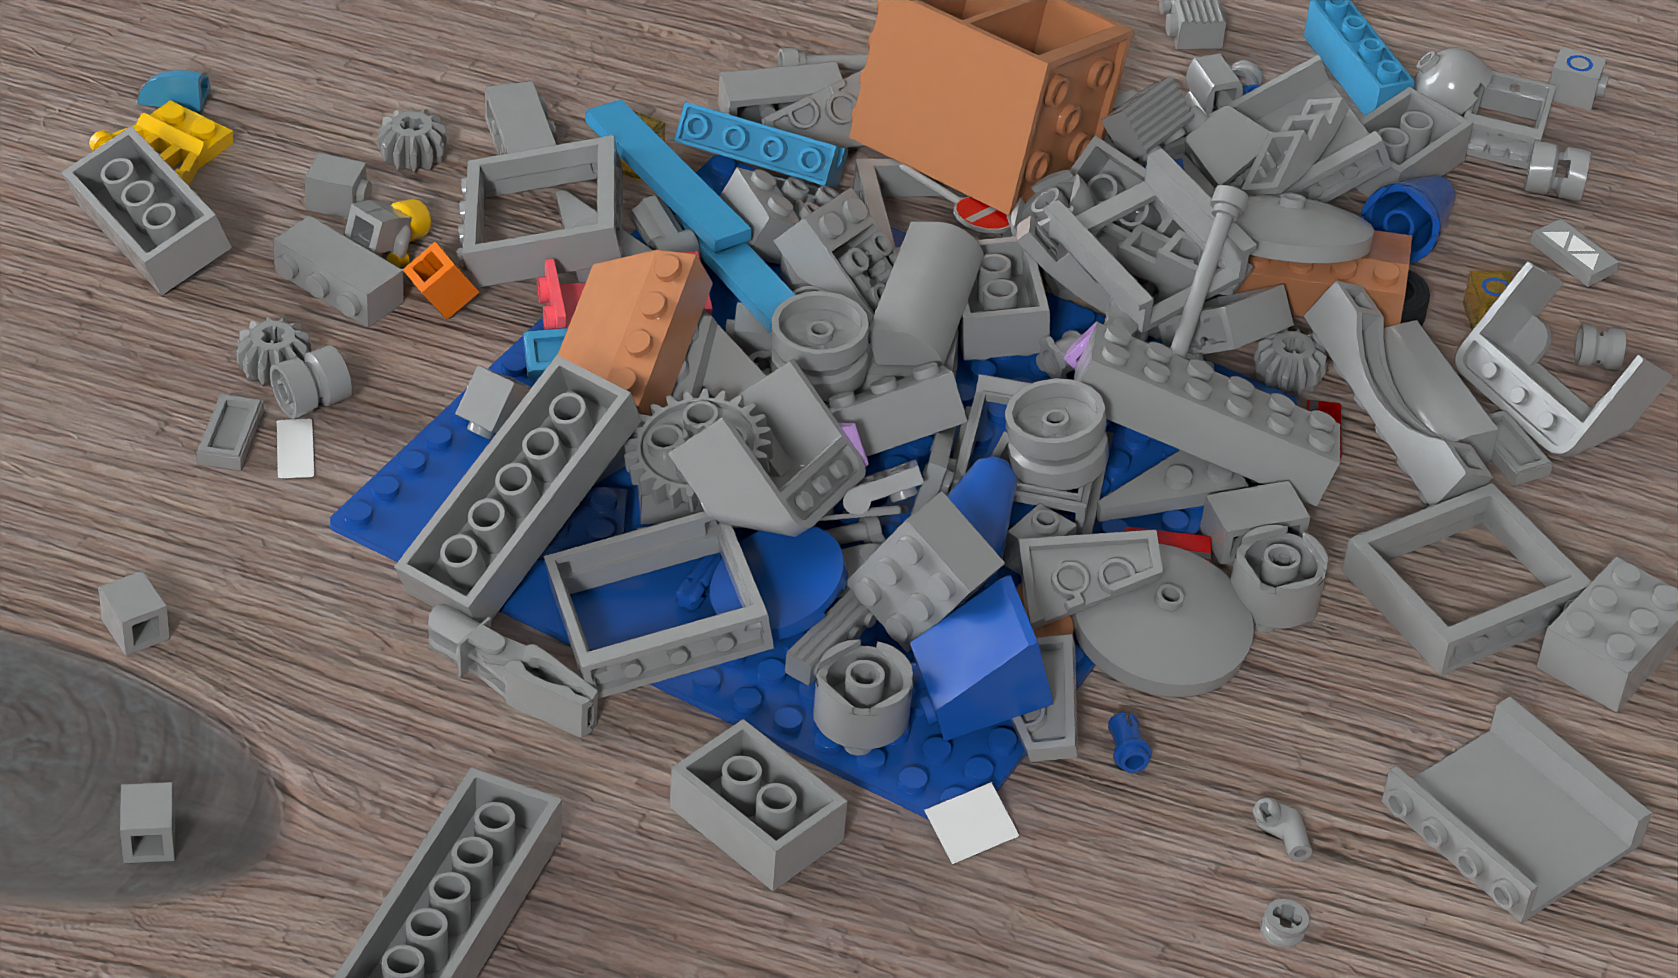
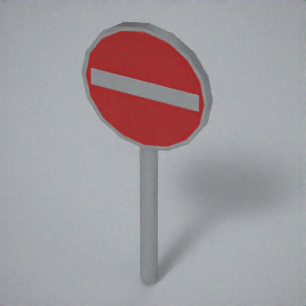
M900 165L899 168L902 172L955 203L953 213L956 219L964 226L983 233L997 234L1010 229L1005 213L970 196L961 198L908 165Z

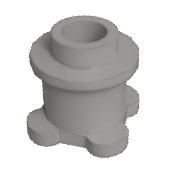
M1069 330L1063 333L1062 338L1055 342L1051 336L1040 338V353L1036 356V363L1039 369L1045 371L1052 379H1067L1066 374L1075 369L1064 360L1067 349L1082 335L1077 331Z

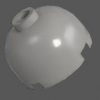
M1454 47L1443 49L1438 53L1430 51L1417 64L1419 70L1414 78V90L1461 115L1478 99L1474 91L1479 87L1480 83L1487 88L1492 72L1477 55L1469 50Z
M1061 170L1036 182L1031 187L1035 194L1026 203L1022 198L1018 200L1011 214V225L1017 231V225L1031 215L1049 235L1050 218L1045 213V206L1060 200L1076 216L1094 207L1095 199L1087 184L1077 173L1074 176L1070 170ZM1052 238L1057 245L1060 244L1058 239Z

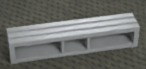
M850 589L826 613L824 619L814 625L787 651L785 673L810 686L816 680L822 655L828 649L841 642L859 640L861 634L868 627H873L877 618L868 607L856 598L854 592Z

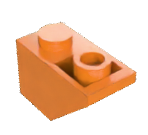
M436 241L403 269L420 292L446 320L479 293L477 288Z

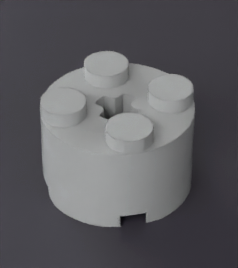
M1265 525L1250 530L1242 538V542L1235 554L1231 583L1240 600L1251 611L1255 630L1268 633L1275 630V628L1284 629L1300 626L1316 618L1327 572L1328 556L1321 543L1312 535L1302 532V537L1287 533L1288 526Z
M848 640L828 649L822 655L819 662L815 685L813 719L820 731L830 740L844 746L848 753L856 756L866 755L872 749L886 746L897 740L909 726L913 690V671L909 660L898 649L878 641L876 647L861 646V640Z

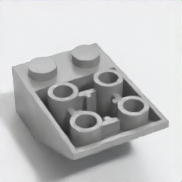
M737 167L719 197L751 227V240L746 243L763 261L779 265L781 263V252L773 240L804 217L837 197L839 193L831 187L807 185L793 177L783 179L772 176L760 169L750 171Z
M850 187L804 217L773 241L798 277L812 286L820 287L827 292L842 294L856 301L867 313L868 323L871 324L898 253L891 245L889 238L882 232L868 212L863 201L859 199L855 191Z

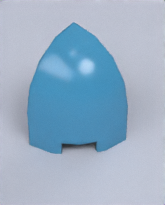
M162 71L151 77L142 87L137 104L161 107L171 100L194 112H201L211 90L209 77L203 76L204 73L198 71Z

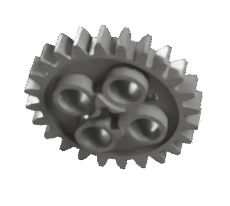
M707 389L702 390L699 398H693L691 393L686 390L683 394V400L678 402L672 396H666L667 406L664 408L654 403L651 404L652 416L639 414L641 418L639 427L637 426L630 439L624 444L627 472H630L631 483L640 486L641 495L646 496L653 493L654 503L657 505L669 498L671 510H676L682 502H688L690 512H694L698 502L701 501L668 453L726 415L766 473L770 470L768 460L773 459L771 428L767 427L766 416L764 414L757 415L754 403L744 407L742 396L740 395L733 398L730 402L727 401L726 391L724 390L719 392L715 398H709Z

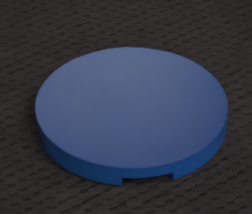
M813 526L796 537L759 531L739 542L767 610L773 641L797 635L819 623L826 617L824 611L833 603L840 591L846 589L848 580L847 561L838 542L832 535L821 528ZM723 559L716 567L710 584V600L716 615L742 608Z

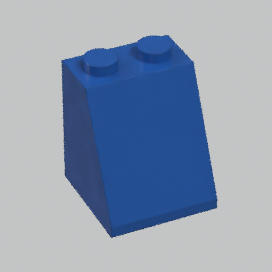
M1011 575L1001 578L910 642L915 662L910 663L913 671L914 688L916 691L925 689L927 696L920 698V702L929 726L938 723L944 741L1054 704L1039 644Z

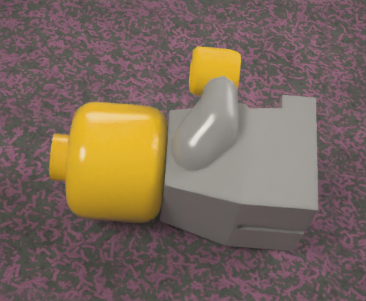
M407 199L392 203L391 205L373 200H365L351 204L344 236L380 257L382 253L391 251L387 256V261L398 268H402L409 264V255L407 253L409 242L422 239L428 234L431 228V215L427 206L417 199Z

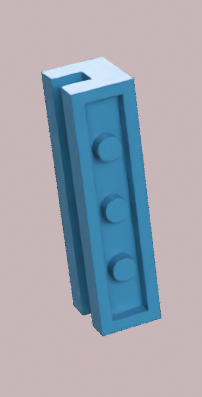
M1310 0L1304 38L1317 55L1321 57L1323 63L1364 116L1408 87L1414 89L1415 81L1351 0Z
M688 102L684 103L674 138L675 142L836 189L838 188L848 154V149Z

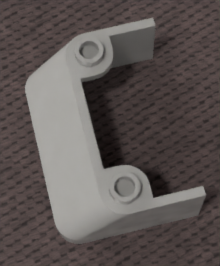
M1527 261L1461 344L1456 353L1455 363L1458 371L1501 410H1506L1519 426L1546 450L1560 457H1572L1629 431L1673 378V375L1664 368L1637 355L1607 394L1591 409L1538 363L1550 347L1551 332L1549 327L1537 316L1563 285V282Z
M792 359L739 394L742 396L743 406L754 403L757 415L764 414L767 427L771 428L773 459L768 460L769 476L726 415L668 453L700 499L704 512L713 520H717L722 524L796 537L813 527L844 497L847 490L856 486L865 476V465L861 455L798 364Z

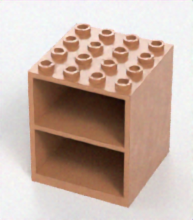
M877 0V18L874 29L868 39L869 52L866 66L859 78L861 87L857 104L851 113L852 126L849 138L902 164H906L1007 215L1012 214L1015 204L1020 198L1026 203L1035 194L1031 187L1036 182L1052 173L1070 170L1094 135L1103 141L1105 140L1107 130L1101 119L1113 110L1134 32L1133 29L1069 0Z

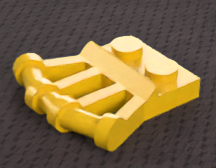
M171 100L150 115L142 113L136 125L132 126L156 152L162 151L159 155L171 168L183 162L180 169H175L174 171L188 186L191 184L198 169L234 144L233 130ZM127 128L114 133L106 130L94 133L89 141L90 148L94 151Z

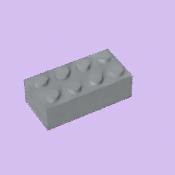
M132 126L61 172L79 206L161 296L232 248L216 214Z

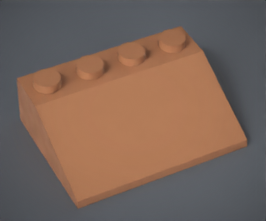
M1374 230L1372 249L1369 254L1356 260L1338 263H1299L1249 255L1248 263L1253 265V270L1235 293L1284 284L1291 315L1304 317L1308 310L1335 281H1341L1364 287L1384 317V328L1400 324L1408 278L1412 235Z
M653 250L593 264L558 356L631 392L639 414L652 416L650 405L653 403L662 408L666 407V396H671L713 284L697 255Z

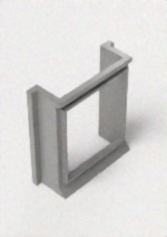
M1161 148L1148 155L1145 181L1076 216L1060 200L1045 206V213L1050 218L1048 238L1058 239L1138 324V330L1144 333L1182 313L1191 286L1152 306L1153 298L1091 233L1156 201L1204 250L1215 218L1212 215L1213 208L1210 205L1212 198ZM1231 222L1217 263L1222 270L1213 275L1205 300L1245 280L1249 254L1256 251L1257 244L1235 222Z
M979 374L972 407L966 406L965 409L968 422L961 424L953 454V459H956L957 462L947 495L969 470L983 417L984 402L989 401L1008 405L1009 400L1020 389L1032 383ZM1106 432L1110 453L1113 433ZM1106 468L1094 481L1080 487L1078 494L1017 483L1014 502L1036 506L1040 503L1047 508L1076 513L1075 524H1077L1075 535L1092 534L1097 513V501L1100 499Z

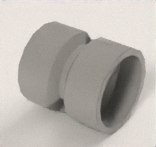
M1534 140L1524 191L1547 195L1553 190L1558 198L1580 202L1587 178L1591 151L1568 147L1562 152L1559 151L1557 144ZM1557 165L1567 168L1565 177H1555Z
M332 345L307 352L303 361L297 357L274 364L270 368V381L273 393L281 410L290 419L311 413L314 408L318 407L319 403L323 406H330L349 399L352 395V383L348 368L339 351Z

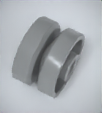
M813 291L789 297L776 307L771 318V372L794 359L823 401H828V398L838 393L854 392L863 384L868 368L866 347L869 340V323L867 313L856 301L842 294Z
M1048 379L1034 382L1020 389L1009 400L1005 411L1006 430L1009 437V458L1014 473L1024 484L1061 491L1077 489L1094 481L1105 470L1109 458L1108 439L1105 432L1107 426L1106 412L1102 396L1091 386L1071 379Z

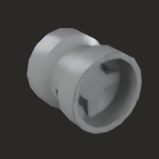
M1581 324L1575 344V365L1590 367L1597 361L1598 364L1603 365L1607 370L1619 371L1625 355V329L1611 327L1607 331H1601L1599 334L1595 325Z

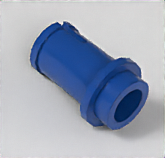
M1120 712L1111 717L1108 722V729L1115 745L1113 758L1116 765L1124 771L1136 773L1147 767L1152 751L1149 743L1142 738L1137 716L1129 712L1128 719L1131 725L1129 726L1126 713Z

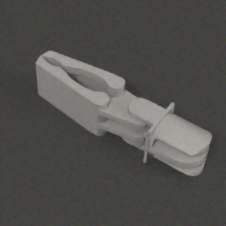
M440 604L433 607L429 613L428 620L429 648L457 664L458 677L462 678L469 671L503 696L505 703L514 709L580 738L592 733L597 725L598 690L585 683V680L537 645L530 644L526 646L491 629L490 617L479 623L449 605Z

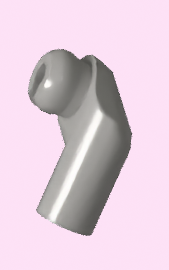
M1266 797L1257 801L1253 808V815L1256 818L1257 825L1263 831L1284 840L1289 859L1298 862L1309 858L1312 855V848L1299 812L1287 805L1278 803L1273 798Z

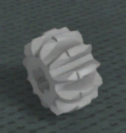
M412 108L407 112L395 110L393 116L383 117L382 125L379 127V134H377V143L385 164H395L397 171L409 168L414 173L416 168L430 170L432 164L442 162V157L446 152L447 132H445V126L441 123L440 116L429 115L428 109L420 112L414 111Z
M267 316L263 323L250 321L249 329L240 331L238 349L236 350L237 363L240 370L246 374L247 380L254 381L259 379L262 387L271 382V366L297 357L303 361L305 354L312 351L311 340H309L308 333L302 330L301 323L289 324L286 317L278 321H272Z
M1300 328L1295 332L1284 329L1278 333L1266 336L1263 340L1259 341V345L1255 350L1256 379L1265 381L1267 387L1271 386L1282 392H1293L1299 397L1303 390L1314 392L1316 386L1322 382V378L1326 374L1328 363L1326 362L1325 348L1314 340L1312 334H1302Z

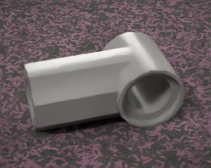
M650 196L642 199L632 209L631 221L649 248L672 252L698 251L701 262L700 246L695 234L690 229L682 230L663 200L657 199L656 196Z

